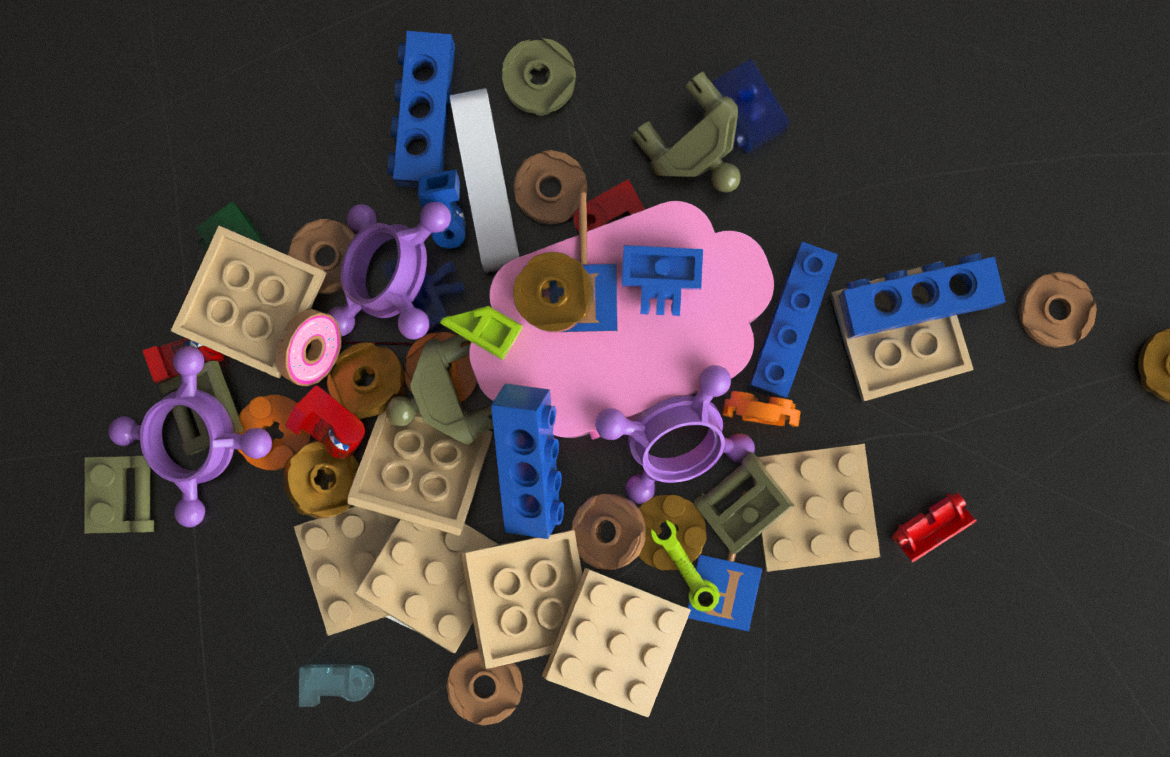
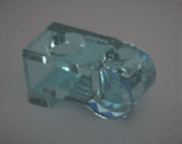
M305 664L299 668V707H315L320 703V696H341L347 701H360L370 694L374 688V675L369 668L363 665Z

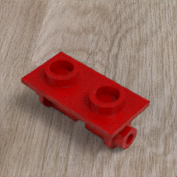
M957 492L954 495L948 493L944 499L928 508L930 512L925 516L921 513L905 524L898 525V531L893 533L892 539L913 563L977 521L964 507L966 502L960 493Z

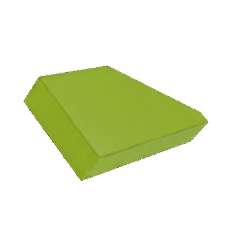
M490 306L444 317L440 321L445 327L502 360L505 359L523 328L522 325Z

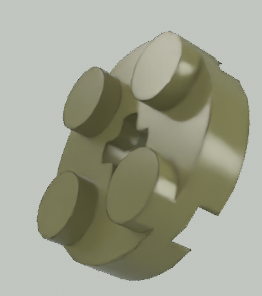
M542 38V40L530 41L529 39L522 41L509 51L503 62L502 82L506 95L522 111L534 113L537 116L547 115L565 105L574 92L576 71L572 56L565 47L554 40ZM543 68L548 71L546 73L548 81L544 84L540 82L537 85L531 82L533 77L530 71L533 69L536 71H541Z

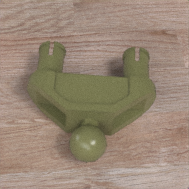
M703 71L693 78V83L689 81L685 86L686 90L693 95L706 112L704 114L705 118L674 146L666 144L653 128L650 121L641 125L638 128L639 132L634 131L631 138L637 142L651 160L649 164L651 166L650 169L655 175L696 177L710 170L712 172L711 181L713 186L721 192H731L738 187L741 174L736 166L727 162L723 163L721 159L733 150L738 107L732 98L728 96L723 97Z
M456 335L441 342L439 339L435 340L434 338L426 341L410 384L414 398L409 399L405 396H397L392 398L386 406V417L392 424L406 426L413 421L415 414L420 412L425 423L467 445L475 442L478 439V434L493 429V419L490 418V415H492L491 405L468 413L467 410L464 411L447 369L450 367L449 363L469 356L470 344L462 347V344L469 342L468 339L461 335Z

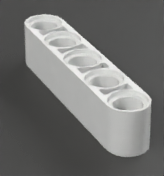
M484 88L450 95V102L484 273L499 271L506 263L519 258V252L487 89Z

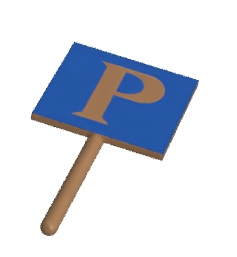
M580 191V263L590 274L594 287V298L587 318L579 322L575 327L563 332L618 331L617 264H587L586 192ZM556 281L550 282V298L553 304L558 302L559 296L564 295V288H559Z
M743 491V492L741 493V497H742L744 494H746L747 491ZM730 550L727 560L700 554L696 571H698L702 579L709 580L716 585L720 598L717 606L706 612L695 609L689 600L688 609L691 611L688 618L749 632L763 568L734 562L736 554H732ZM707 591L700 593L698 596V601L701 603H707L711 599V593Z

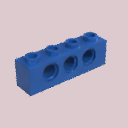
M407 31L406 43L400 42L398 64L404 65L402 79L396 80L395 101L400 102L399 116H393L391 125V136L396 138L397 141L395 153L390 152L388 158V175H393V180L399 187L418 188L419 177L440 173L444 170L455 50L452 34ZM428 67L434 70L429 80L418 81L415 79V74L420 68ZM424 103L430 106L429 113L423 118H415L411 115L412 109L417 104ZM415 140L425 141L427 143L426 150L420 155L408 153V147L411 142Z
M801 242L796 248L747 389L769 397L784 399L788 397L838 254L805 242Z
M981 253L959 258V265L945 268L944 262H937L922 266V273L908 276L907 270H901L884 275L885 281L870 284L869 278L847 283L848 289L841 292L838 297L848 339L996 307L1006 302L995 257L982 259ZM951 277H956L963 281L965 285L963 296H958L950 290L949 281ZM918 285L926 289L928 293L926 304H919L913 299V286ZM876 294H884L889 297L891 301V310L889 312H881L875 307L874 297Z
M505 383L491 404L505 533L549 539L555 526L561 524L564 516V504L559 502L562 475L560 471H557L556 467L559 441L553 435L556 408L551 405L550 389Z

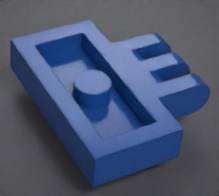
M624 245L622 287H642L640 314L648 315L650 310L649 299H657L656 315H664L665 300H673L671 304L672 316H680L681 289L701 290L703 249Z

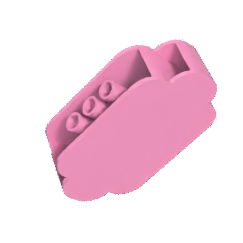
M682 201L665 202L587 232V264H617L618 331L551 333L529 324L515 306L513 298L515 279L533 257L547 252H559L580 262L579 235L516 258L506 263L497 272L490 288L491 307L519 323L523 328L504 360L473 342L470 344L469 351L471 366L477 382L484 394L492 401H494L505 383L550 389L551 405L556 408L553 435L564 438H577L590 434L591 439L594 440L601 437L596 430L595 422L599 413L605 409H617L624 414L626 419L636 421L647 409L661 401L673 397L696 394L701 388L699 384L700 374L708 366L719 365L724 367L729 372L731 379L739 374L748 364L754 349V337L750 324L761 315L771 301L774 290L773 274L764 251L754 239L736 231L715 233L708 217L696 206ZM624 245L703 249L701 290L681 289L680 316H672L671 304L673 300H665L664 315H656L657 299H649L650 310L648 315L640 314L642 287H622ZM550 289L544 290V297L550 298Z

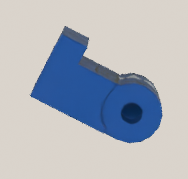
M456 169L419 177L418 198L421 207L423 208L430 202H441L448 207L451 213L449 226L442 232L431 233L435 243L446 249L460 246L465 239L466 214L456 204L460 194V180Z

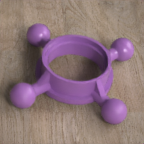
M430 202L420 212V223L415 228H409L401 224L387 225L376 223V214L371 207L365 204L355 205L347 214V224L353 232L358 234L349 244L341 267V284L347 303L344 306H336L330 309L327 314L331 315L338 322L341 336H345L353 330L355 315L361 309L369 315L378 318H389L400 313L398 328L401 334L408 339H419L429 329L428 316L422 310L414 308L412 304L420 290L426 272L427 254L424 241L432 232H442L449 226L451 213L443 203ZM395 238L398 248V259L394 274L386 288L379 295L371 299L366 289V273L370 260L380 245Z
M184 346L178 349L173 357V366L181 374V385L178 390L168 394L160 402L153 405L146 413L142 425H138L131 417L121 416L111 422L108 432L110 439L119 446H129L136 440H140L142 453L152 470L162 478L174 482L182 491V499L176 504L174 509L175 519L182 526L194 527L200 524L205 516V507L197 499V484L210 481L219 476L230 463L234 449H242L250 458L257 459L266 456L271 450L272 439L269 433L262 428H251L244 434L234 433L231 418L224 406L209 393L197 390V374L204 366L202 352L196 347ZM177 405L187 406L195 410L203 419L209 433V454L204 464L197 470H187L177 465L168 456L163 445L162 427L164 420L170 410Z
M719 365L706 367L700 374L699 384L701 388L695 396H679L661 401L647 409L636 421L626 419L621 411L614 408H608L599 413L595 422L598 434L607 440L618 439L623 434L629 435L628 445L631 454L644 468L642 474L632 476L626 483V495L631 501L636 504H644L653 498L656 490L655 481L676 483L690 480L703 474L719 460L723 453L735 463H743L742 459L748 453H754V442L748 435L735 433L729 438L723 436L722 417L717 407L710 402L713 397L725 394L730 388L731 377L724 367ZM687 425L709 427L704 440L685 454L671 458H659L648 453L651 446L661 436L673 429Z

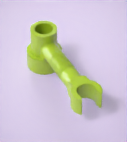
M666 519L671 529L670 536L666 539H661L651 529L653 540L664 546L673 562H675L674 564L677 565L676 567L679 568L678 570L681 571L680 573L689 586L688 597L691 605L702 612L714 609L720 598L716 585L709 580L701 578L676 538L674 524ZM710 592V601L707 603L698 601L700 593Z

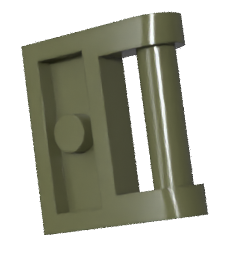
M218 361L205 363L203 369L197 374V390L209 393L224 406L231 418L234 433L244 432ZM181 374L159 384L162 396H167L178 390L181 385ZM177 405L172 409L184 442L181 444L184 456L195 454L209 447V433L201 416L191 408L201 434L198 437L187 406Z
M753 452L748 453L742 459L743 464L707 494L702 492L693 500L697 509L732 554L742 550L795 506ZM753 476L758 484L720 514L716 505L748 478Z
M144 456L85 457V534L154 532V520L150 521L151 467ZM127 468H135V521H127Z

